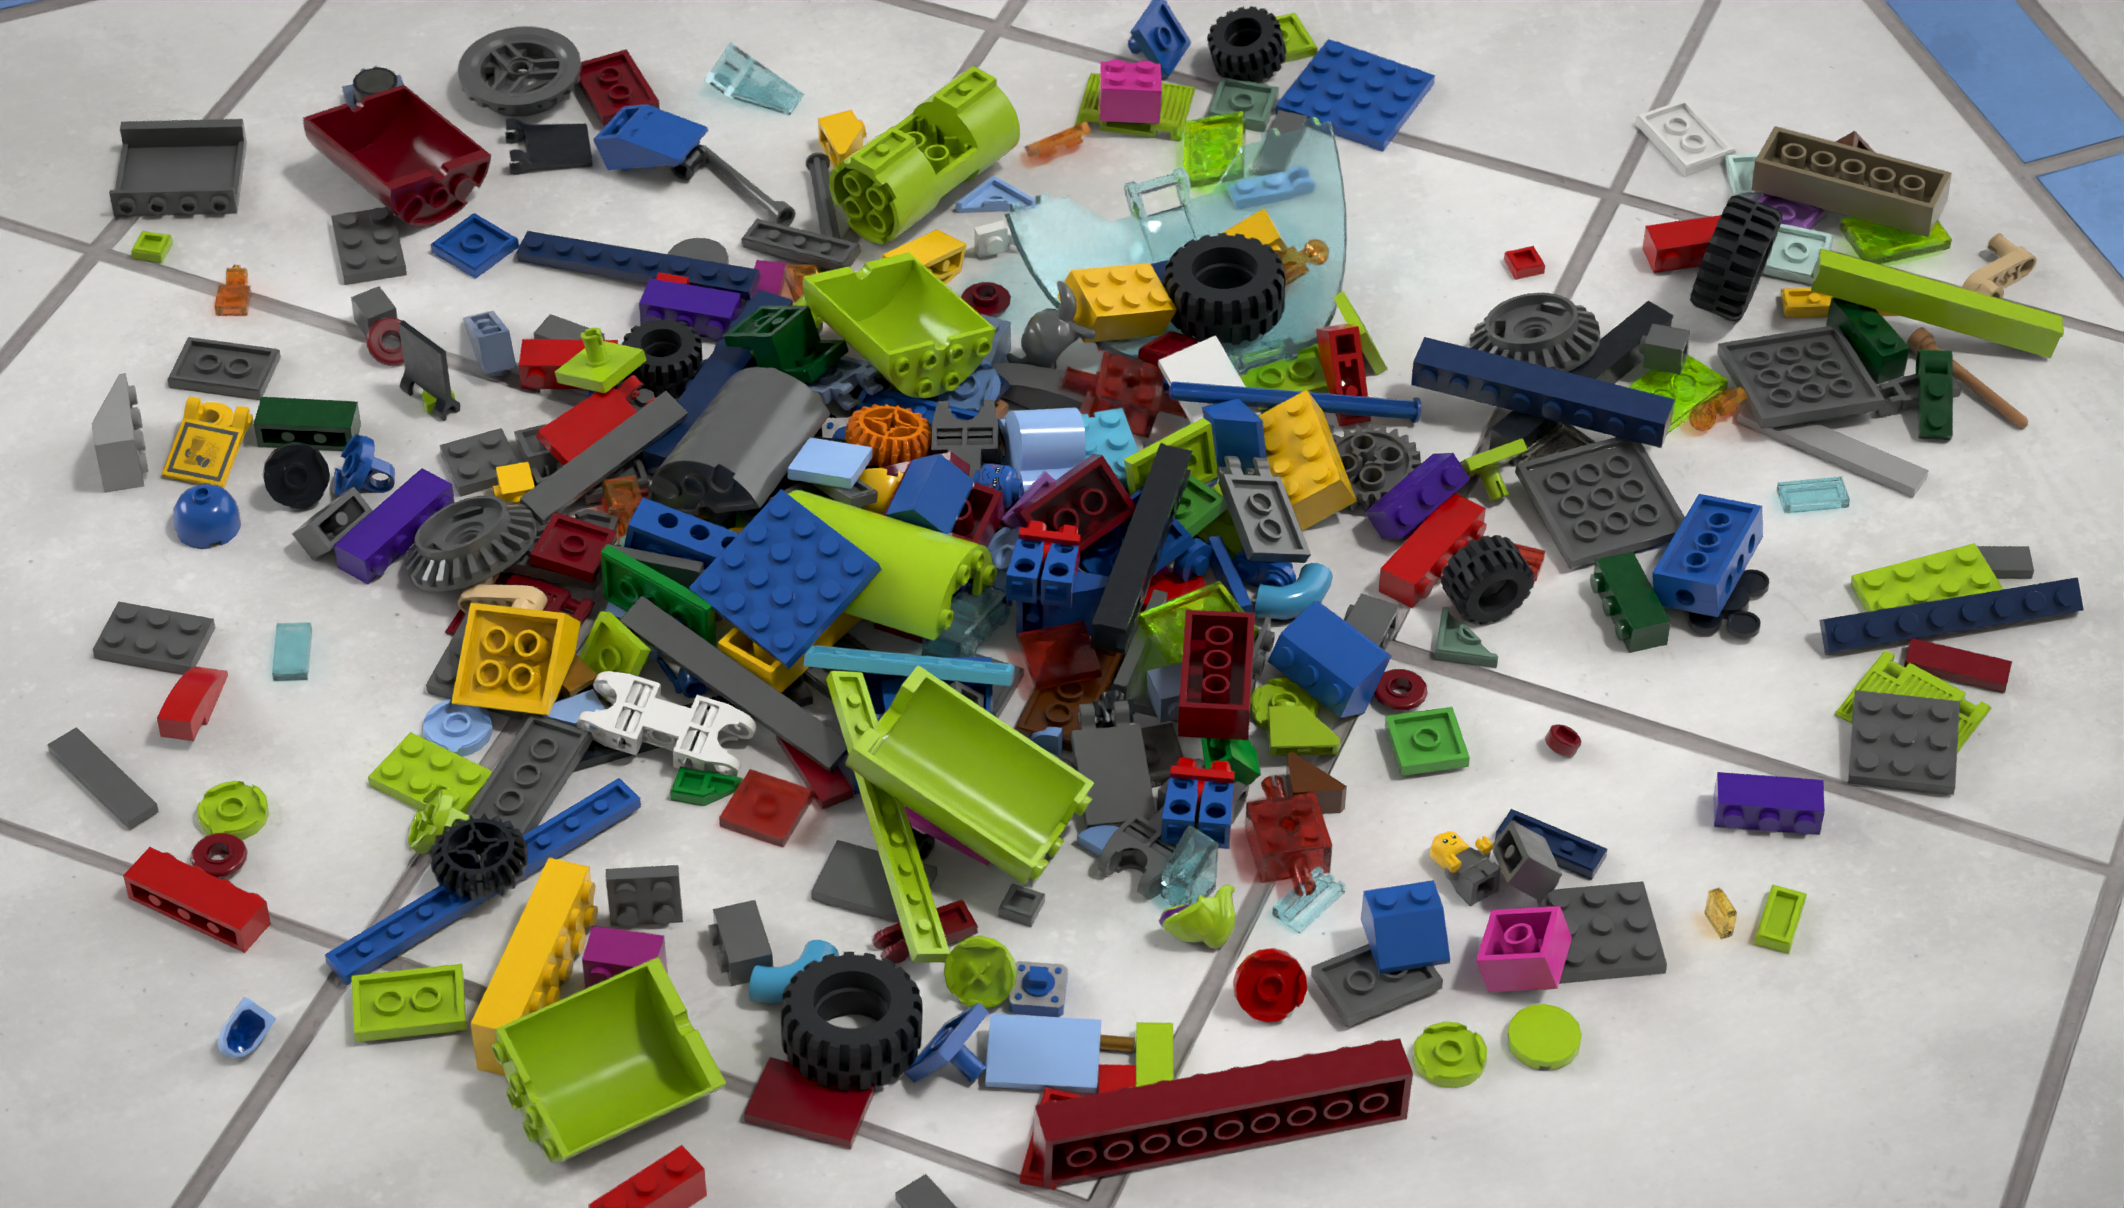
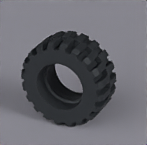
M1742 195L1730 197L1710 239L1693 285L1690 301L1695 307L1731 321L1743 318L1765 269L1781 225L1783 215L1778 209Z
M1218 233V236L1211 237L1210 234L1200 237V240L1195 241L1192 239L1186 242L1184 248L1179 247L1166 264V271L1164 272L1165 290L1177 308L1170 322L1178 330L1181 329L1184 335L1196 337L1198 342H1202L1215 335L1221 346H1223V343L1238 345L1245 340L1251 342L1256 340L1260 334L1263 336L1267 334L1282 318L1285 309V268L1278 254L1267 244L1262 245L1261 241L1251 237V239H1248L1243 234L1235 233V236L1227 235V233Z
M853 951L844 952L842 956H835L834 953L825 955L820 962L813 960L804 966V972L799 970L790 979V983L785 987L782 994L781 1044L783 1052L787 1055V1060L792 1067L797 1068L800 1066V1074L808 1080L815 1077L817 1078V1084L829 1088L830 1084L838 1085V1090L849 1091V1086H859L861 1091L871 1089V1083L878 1084L879 1087L891 1082L892 1076L898 1078L907 1070V1066L914 1063L918 1056V1049L921 1048L923 1004L920 990L917 984L912 979L910 980V975L901 967L896 969L892 961L886 958L882 960L876 959L875 954L864 952V956L854 955ZM844 1014H859L870 1017L877 1022L862 1028H842L828 1023L827 1020Z

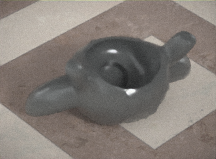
M1057 281L1061 300L1058 310L1046 308L1035 313L1030 318L1021 339V346L1026 355L1020 358L1012 353H1008L1006 356L1009 363L1057 369L1056 360L1067 347L1079 337L1090 340L1096 336L1094 330L1080 326L1073 320L1076 313V298L1070 287L1063 281Z

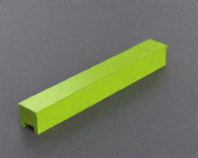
M1822 248L1819 250L1818 259L1811 273V278H1814L1811 291L2047 358L2052 357L2060 337L2064 335L2062 316Z

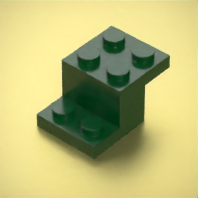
M760 306L723 335L727 347H741L743 350L752 349L758 367L775 368L798 379L805 385L818 381L822 373L836 366L839 363L838 360L849 352L845 340L820 339L809 306Z

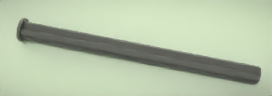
M813 153L807 157L806 167L811 174L821 235L840 239L835 206L829 187L828 167L830 166V159L824 153Z

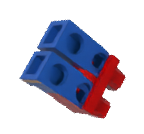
M1031 520L1026 528L1020 527L1018 539L1006 574V600L1037 603L1041 581V604L1071 608L1073 589L1080 562L1081 535L1078 534L1076 526L1064 525L1060 527L1059 532L1047 531V525L1043 522Z
M1180 757L1177 765L1171 766L1162 815L1161 843L1193 846L1196 811H1198L1200 814L1197 846L1229 849L1235 771H1231L1229 762L1215 761L1211 763V769L1197 768V762L1193 758Z

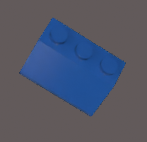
M1314 601L1280 633L1267 662L1342 718L1365 713L1392 656L1322 603Z

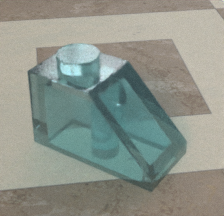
M1191 825L1185 830L1162 872L1161 897L1171 906L1195 904L1198 901L1199 895L1207 898L1216 890L1218 843Z

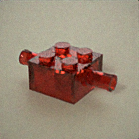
M1104 351L1095 374L1074 369L1070 366L1066 368L1062 386L1090 393L1089 418L1094 417V412L1123 408L1132 434L1146 438L1150 437L1159 411L1180 416L1184 419L1188 418L1179 401L1171 400L1169 394L1165 393V389H1162L1164 375L1157 365Z
M1274 775L1276 786H1273L1271 776H1268L1261 782V788L1264 791L1266 800L1246 802L1245 833L1261 883L1291 879L1294 893L1297 896L1303 897L1301 888L1303 885L1306 896H1308L1317 888L1312 875L1330 873L1332 842L1315 792L1287 796L1283 779L1278 775Z

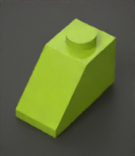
M1290 701L1277 702L1274 706H1269L1267 712L1268 756H1287L1291 751L1297 755L1338 754L1341 745L1340 738L1305 706H1295V703Z

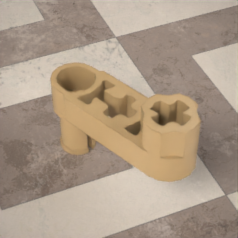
M1998 233L1990 239L1987 248L2000 258L1969 275L1962 288L2002 299L2004 296L2003 289L2028 275L2035 267L2037 258L2025 248L2015 246L2001 233Z
M500 573L482 582L465 587L457 602L459 608L465 613L469 610L471 602L543 611L547 604V597L542 591L532 586L494 585L496 579L500 576Z

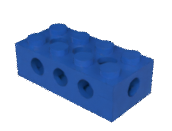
M1698 494L1652 572L1653 589L1662 606L1706 616L1718 617L1763 538L1761 505Z
M642 498L628 524L624 547L703 562L704 570H706L739 533L667 507L661 503Z

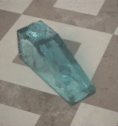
M731 42L704 80L728 98L791 115L804 95Z

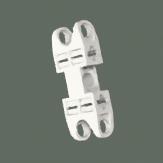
M608 671L597 675L593 684L594 689L602 696L607 697V701L612 703L613 706L605 710L595 709V712L583 711L580 713L576 723L578 728L592 732L593 739L596 742L636 756L642 742L673 751V767L679 769L681 766L730 776L738 775L741 767L740 761L728 754V750L724 749L721 744L730 740L738 741V738L750 739L753 737L757 726L749 715L726 703L696 695L691 709L661 700V683L635 675Z

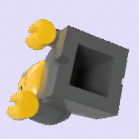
M1454 831L1438 834L1432 841L1430 856L1445 870V875L1451 881L1456 893L1470 907L1498 891L1501 869L1495 862L1492 863L1489 860L1494 844L1486 836H1482V840L1478 838L1475 841V846L1479 849L1475 850L1469 847Z

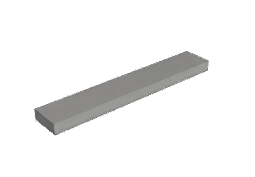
M1747 404L1738 414L1737 423L1911 497L1915 496L1928 477L1929 470L1813 421L1761 429Z

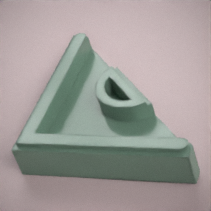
M1442 607L1434 660L1497 668L1498 655L1490 653L1481 644V639L1465 624L1461 625L1449 613L1448 607Z

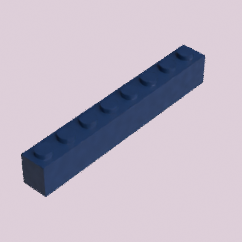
M758 289L753 298L746 301L743 311L737 320L734 319L731 322L729 330L760 306H792L793 300ZM724 338L717 341L713 353L702 362L700 371L694 379L688 381L685 391L679 400L676 399L688 412L687 419L640 453L647 475L654 477V473L733 374L743 369L758 367L755 357L751 353L752 349L743 350L741 347H727Z
M1424 337L1413 361L1411 385L1658 448H1662L1672 422L1675 399Z

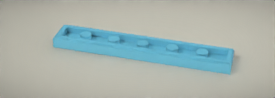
M811 645L804 654V666L909 676L919 665L942 680L1011 686L1015 675V666L1013 664L816 645Z

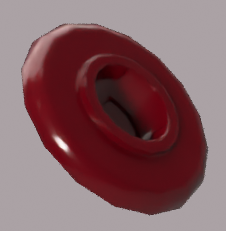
M993 282L973 284L965 289L961 297L980 315L984 314L991 317L1003 313L1010 305L1011 300L1008 290L1002 285Z
M384 318L378 320L370 327L366 335V346L369 354L377 362L388 366H397L404 363L398 324L402 320L398 318ZM387 335H393L399 339L400 347L390 350L383 345L382 338Z
M1392 669L1384 672L1374 696L1379 703L1387 708L1398 711L1411 710L1420 706L1425 701L1428 691L1425 681L1415 672L1406 669ZM1402 689L1407 691L1408 693L1398 694L1395 693L1393 690Z
M215 833L205 836L196 843L191 851L190 861L192 866H198L214 877H224L233 874L243 866L247 860L248 851L245 843L237 836L229 833ZM215 855H227L224 859L221 860L211 859Z

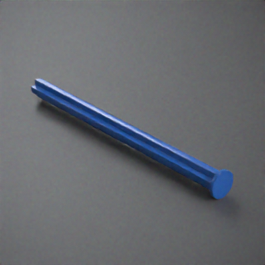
M1178 381L1172 382L1169 388V396L1173 401L1218 404L1239 398L1248 407L1274 408L1301 393V391ZM1309 392L1324 413L1410 419L1412 423H1418L1421 416V401L1418 397H1414L1412 400Z

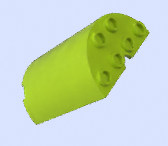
M909 252L865 262L862 269L856 273L848 266L803 277V293L808 306L889 382L907 396L929 398L957 389L960 383L975 371L992 349L996 328Z
M659 957L496 1028L497 1042L491 1045L497 1062L503 1066L510 1086L506 1090L509 1103L514 1110L520 1109L525 1119L522 1124L526 1136L531 1143L537 1141L544 1150L550 1162L555 1161L556 1163L564 1162L719 1091L727 1084L698 1029L695 1030L688 1018L687 1009Z

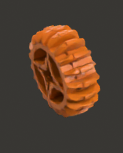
M873 404L871 408L864 406L861 410L854 411L853 415L849 417L846 424L845 440L848 444L872 447V459L868 466L876 465L881 468L930 456L932 426L929 425V420L922 418V414L912 413L910 408L902 409L899 405L892 407L888 404H885V406Z

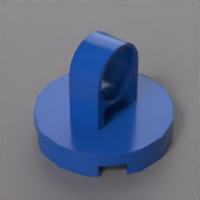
M356 434L345 446L340 456L345 458L342 470L336 468L332 485L335 494L341 496L352 487H355L358 492L362 487L377 493L388 492L394 487L395 468L389 462L374 457L375 443L372 438ZM377 473H382L387 475L388 478L385 480H376L372 476Z

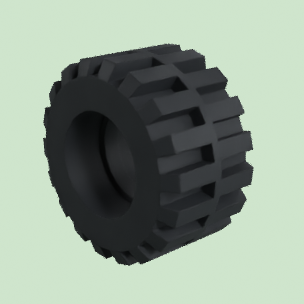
M1250 6L1249 9L1239 7L1237 11L1233 12L1230 10L1226 12V16H1220L1216 20L1217 24H1212L1210 28L1211 33L1208 34L1207 40L1218 75L1224 78L1259 84L1262 83L1263 79L1273 77V72H1279L1282 68L1281 64L1285 63L1287 51L1280 24L1276 20L1273 13L1268 14L1266 9L1261 8L1257 10L1255 6Z
M657 318L651 322L648 320L641 322V326H634L631 328V333H626L624 342H622V345L643 349L647 360L626 376L624 380L635 375L643 383L637 390L649 389L655 394L656 398L667 391L674 399H678V396L684 393L688 381L694 379L700 371L703 362L700 335L696 334V330L692 326L687 327V323L683 321L675 322V319L661 320V318Z
M1488 535L1480 540L1469 542L1467 546L1461 547L1455 556H1451L1447 561L1449 564L1442 571L1441 584L1443 585V590L1460 616L1471 624L1479 622L1480 625H1483L1490 621H1499L1504 616H1509L1512 614V611L1523 604V601L1531 594L1529 590L1534 587V573L1515 544L1507 537L1502 538L1501 535H1494L1491 538Z

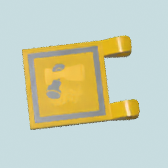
M188 397L183 420L162 471V476L201 485H218L225 488L244 435L252 425L253 415L249 413L250 409L248 407L238 406L234 412L232 427L202 422L199 420L205 412V407L200 404L201 399L198 397Z

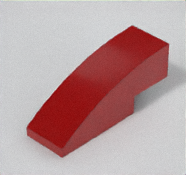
M197 666L189 669L172 688L157 716L160 736L194 741L200 726L207 725L228 677V672L226 670Z

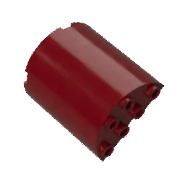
M405 85L361 98L353 109H350V106L346 103L303 117L304 131L312 146L395 215L410 225L430 226L445 221L458 213L468 204L465 199L474 187H481L490 166V153Z

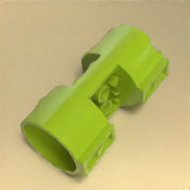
M972 66L920 103L913 113L897 125L877 135L832 170L829 187L835 206L841 205L850 219L846 223L864 239L876 244H885L896 239L933 211L938 205L940 198L961 182H969L1016 147L1020 138V124L1016 111L1005 93L997 86V78Z

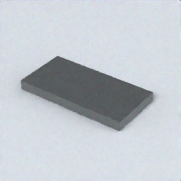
M530 714L465 814L468 816L470 814L474 819H479L485 813L490 820L499 815L502 823L511 821L514 828L520 829L522 835L533 830L539 825L594 740L592 732L543 716Z

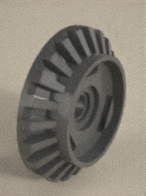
M530 26L506 28L480 38L464 52L458 65L460 85L462 91L466 92L467 98L471 101L476 100L477 105L482 108L488 107L496 113L518 117L541 113L563 100V95L570 94L574 90V84L579 83L580 73L582 72L580 54L573 42L558 32ZM519 69L527 70L522 73H514V71ZM495 73L494 84L488 86L486 81Z
M1529 293L1510 298L1495 306L1488 316L1484 318V322L1475 326V332L1470 335L1469 346L1472 349L1569 372L1585 363L1596 352L1600 344V329L1595 315L1592 312H1587L1586 307L1575 305L1568 298L1558 294ZM1505 330L1504 338L1499 337L1498 335Z
M475 496L457 501L433 514L420 526L415 535V544L408 550V557L404 560L405 570L411 582L416 587L426 591H450L477 584L502 572L526 553L537 535L536 521L531 511L527 510L525 505L516 504L511 501L504 502L495 496Z

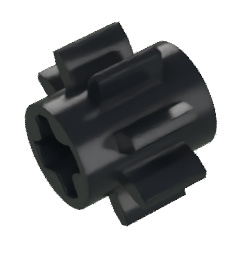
M1116 690L1104 692L1099 696V701L1093 702L1095 725L1102 724V728L1114 727L1111 711L1114 710L1113 702L1126 701L1122 692ZM1128 699L1130 723H1133V715L1135 714L1133 699Z

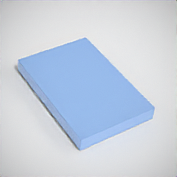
M990 1014L985 1087L1044 1090L1046 1087L1067 1092L1097 1093L1101 1020Z

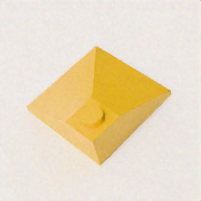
M471 602L451 703L549 716L575 656L581 622L566 613Z

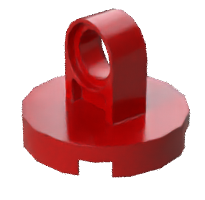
M1275 948L1258 950L1247 956L1237 967L1233 979L1234 996L1240 1007L1253 1019L1267 1023L1282 1021L1288 1017L1286 1014L1292 1012L1296 1006L1299 1008L1303 1003L1307 992L1306 974L1297 959L1288 952Z

